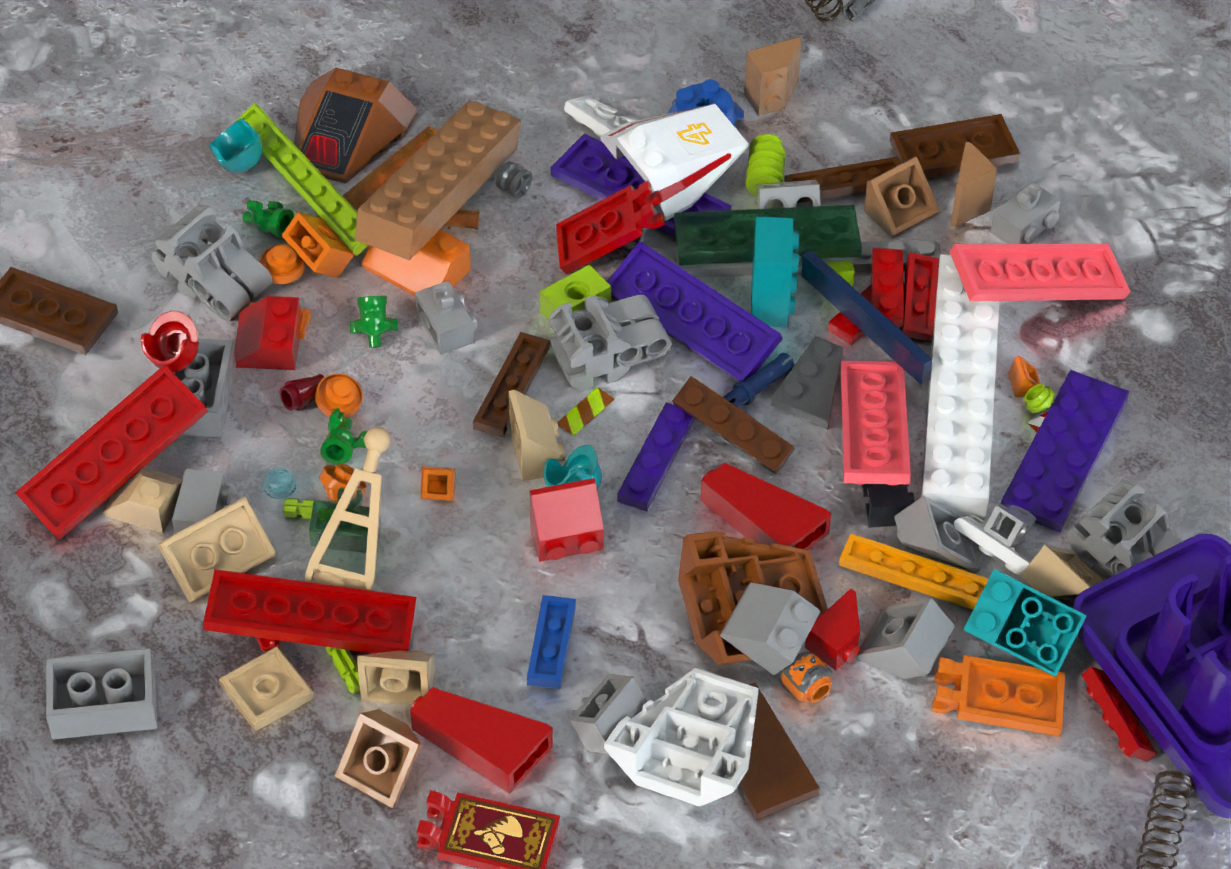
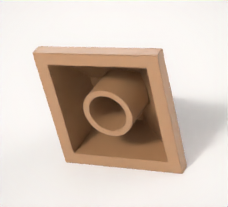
M380 709L360 713L335 777L387 806L395 808L421 743L408 724Z

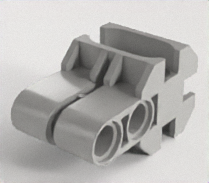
M198 204L156 239L155 245L159 249L152 252L151 259L162 276L167 278L169 273H171L179 281L177 289L184 296L198 297L221 319L230 321L250 301H253L273 283V279L269 271L243 248V243L237 231L230 224H227L224 230L215 221L217 212L210 206Z
M594 295L585 298V309L572 312L571 303L560 305L548 317V325L554 331L553 334L548 335L550 346L570 386L581 391L592 389L593 378L606 374L607 384L618 381L630 369V366L664 356L672 347V342L648 297L645 295H635L610 303Z
M1122 479L1067 533L1071 549L1079 556L1087 550L1098 561L1092 569L1103 578L1108 579L1182 542L1168 529L1170 523L1167 512L1159 504L1150 510L1139 499L1146 491L1138 483Z

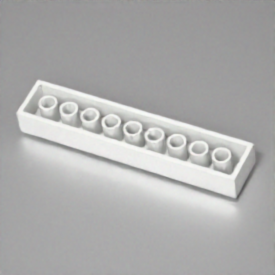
M940 254L931 348L932 366L928 389L921 497L925 496L961 517L976 515L985 521L990 485L999 301L970 302L951 255Z

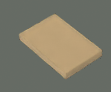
M246 496L157 544L189 603L210 592L214 569L245 573L277 555Z

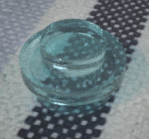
M273 469L264 479V491L269 497L274 499L287 498L296 490L295 477L286 469Z

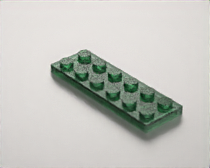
M855 205L674 213V230L679 265L753 262L756 217L793 218V231H799L798 250H793V253L799 254V260H802V255L810 250L821 259L861 257L862 254Z

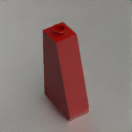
M723 463L715 470L708 471L701 480L700 500L744 537L754 539V542L766 545L776 543L808 550L830 532L832 513L827 509L727 463Z
M434 687L424 696H419L410 708L413 731L509 794L553 747V727L548 724Z

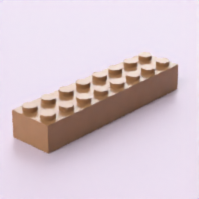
M469 100L358 208L355 240L410 261L517 150L521 119L513 117L507 112L486 107L480 102Z

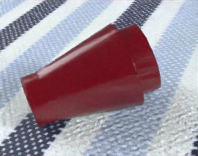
M318 374L312 377L285 382L284 386L279 390L283 405L290 411L294 409L300 411L315 399L317 387L325 377L322 374Z

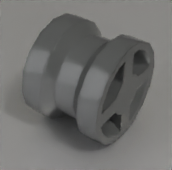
M509 161L499 170L496 186L504 191L509 190L510 194L515 198H521L530 188L533 179L532 173L526 169L520 170L517 164Z

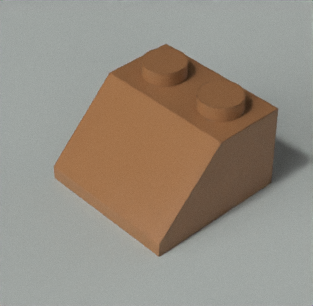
M800 37L747 51L744 95L758 116L785 109L799 82L802 45Z

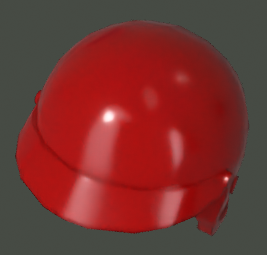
M180 311L162 313L152 323L149 333L141 335V348L144 354L159 369L165 364L172 372L183 370L193 362L198 352L199 341L195 323L189 316Z

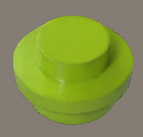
M1042 383L1034 385L1024 396L1026 408L1031 413L1046 411L1053 403L1055 392L1051 387L1045 386Z

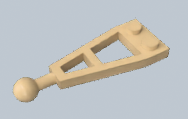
M373 427L365 434L364 443L368 451L363 470H354L309 560L304 582L372 591L376 576L382 476L375 473L381 453L385 452L391 443L390 434L386 429ZM361 481L371 484L369 517L346 511ZM341 521L368 528L365 575L321 564Z

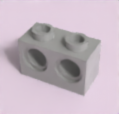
M816 180L756 184L758 217L793 218L796 226H810L814 224L815 220H821L820 185ZM802 197H809L811 199L810 207L804 211L797 210V201ZM773 199L780 200L781 208L776 213L767 212L766 206L769 201Z

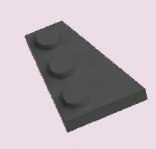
M815 336L772 396L771 405L828 430L843 347Z

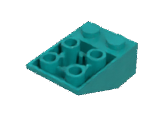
M993 569L963 630L1056 677L1087 615Z

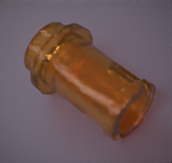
M459 209L443 226H448V229H451V227H461L478 230L480 210Z

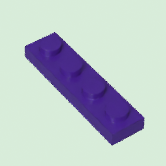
M667 402L665 403L617 493V502L646 512L648 511L695 421L693 417L679 407Z

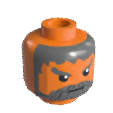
M813 652L798 653L794 662L784 668L781 675L782 683L801 702L811 701L816 703L822 700L832 688L831 670Z

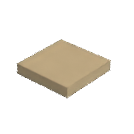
M278 646L219 678L221 688L255 732L314 699L312 689Z

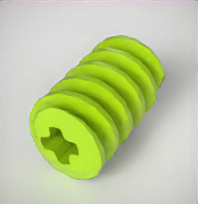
M762 134L753 138L750 143L746 187L756 197V184L783 182L786 150L782 146L780 137L773 134Z

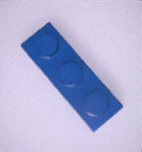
M548 595L542 596L527 673V685L561 689L575 616L576 599Z

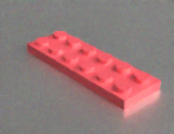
M954 244L950 250V255L970 302L1125 299L1130 293V289L1109 244Z
M841 360L844 483H854L857 485L910 484L911 471L904 369L894 361Z

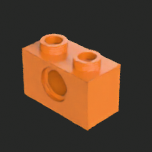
M297 212L282 234V237L316 273L339 278L354 256V253L319 217Z

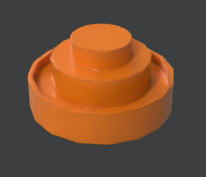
M281 244L266 249L259 261L271 274L274 284L292 283L299 279L305 270V261L290 245Z
M334 373L327 375L320 381L315 392V402L319 410L328 417H330L333 409L339 408V412H344V417L350 418L358 412L363 400V391L359 383L346 374Z
M337 464V466L326 465L323 467L319 480L324 484L323 488L327 491V497L339 502L355 470L354 468L345 464ZM360 482L352 500L363 497L367 489L365 482Z

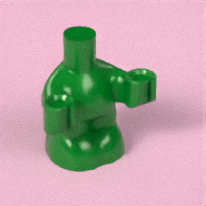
M249 200L247 202V209L249 211L243 213V222L253 224L262 233H272L278 238H283L282 234L294 218L293 211L283 209V204L276 201H269L268 209L262 210L263 204L261 202Z
M387 296L358 297L357 304L360 310V319L350 321V333H364L368 335L369 348L381 347V334L386 331H397L398 319L386 316Z
M339 408L333 409L330 415L328 434L320 448L322 458L333 465L348 462L352 457L353 449L358 447L366 448L364 437L367 431L361 432L358 438L353 437L350 431L353 422L351 419L344 417V412H339Z

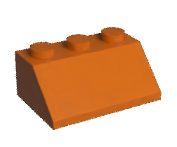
M440 229L410 261L369 245L361 265L364 269L415 296L417 291L449 281L452 287H454L471 271L470 245Z

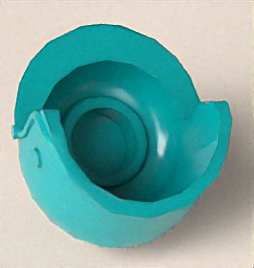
M241 118L209 144V148L217 162L225 170L233 173H244L251 170L260 161L262 155L260 133H256L249 123Z
M583 445L575 449L568 456L563 466L555 459L549 458L545 462L544 480L548 487L592 478L595 479L597 491L601 485L602 472L597 461L596 451L591 445Z

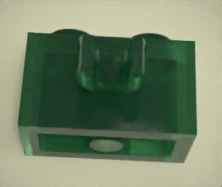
M341 487L337 493L338 502L345 490ZM357 489V496L354 500H351L346 511L369 517L370 507L362 506V490ZM314 501L309 527L311 547L317 546L338 503ZM381 514L379 516L378 543L381 530ZM341 521L328 549L366 553L368 528Z

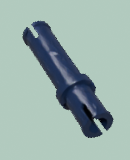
M784 352L780 353L778 357L745 381L740 380L734 384L733 390L725 394L723 398L738 408L742 405H749L755 400L757 394L792 370L795 365L793 359L782 365L790 356Z

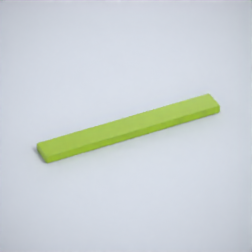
M254 103L237 120L240 118L244 119L256 133H260L263 155L350 250L358 256L368 245L355 240L357 211L269 116Z

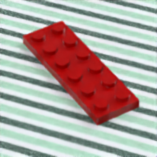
M164 364L15 493L59 541L202 418L208 410Z
M214 569L203 621V630L367 653L409 651L417 597Z

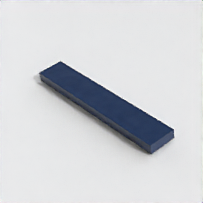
M811 250L802 255L801 276L920 385L930 381L932 358Z

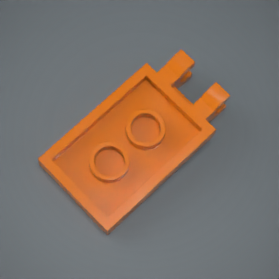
M964 655L962 662L959 663L940 657L934 678V684L939 685L936 688V697H933L932 712L948 713L952 710H957V719L1060 736L1063 723L1065 672H1058L1055 677L1039 668L968 655ZM954 683V690L940 685H949Z

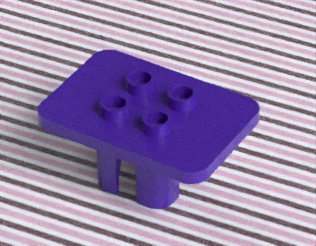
M1205 533L1195 535L1082 591L1076 597L1072 608L1087 615L1077 635L1179 772L1192 780L1194 784L1193 790L1203 804L1215 815L1231 819V545L1217 535Z

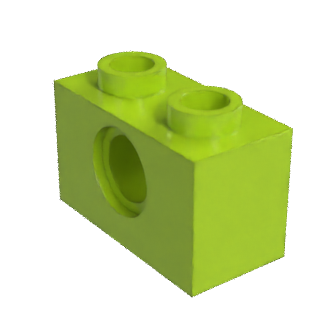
M587 265L539 291L540 313L548 320V317L560 305L571 303L572 312L585 309V298L594 295L610 303L611 286L590 265Z

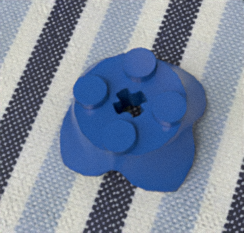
M711 79L679 89L667 113L670 114L716 104L734 127L735 121H741L744 118L743 109L732 100L731 95L725 89L719 87L717 81Z

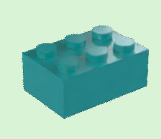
M756 217L751 314L772 327H787L788 315H794L795 296H790V294H796L797 275L792 273H798L799 254L793 253V250H798L799 231H793V218Z

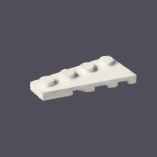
M588 96L567 100L564 111L574 117L576 122L586 125L598 136H602L624 123L637 121L633 117L616 116L618 110Z

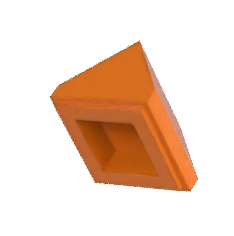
M1018 355L1014 358L1008 372L1014 396L1024 397L1031 387L1041 382L1037 369L1022 356Z
M422 466L421 499L453 501L456 485L455 468Z

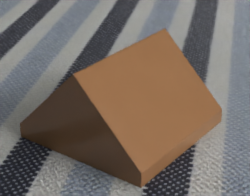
M969 142L965 143L955 192L951 226L956 227L991 211L997 168Z
M913 157L867 182L864 212L890 236H894L940 211L917 157Z

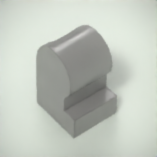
M999 504L994 508L983 530L1008 547H1013L1025 541L1036 521V517L1019 506L1011 505L1008 509L1004 505Z

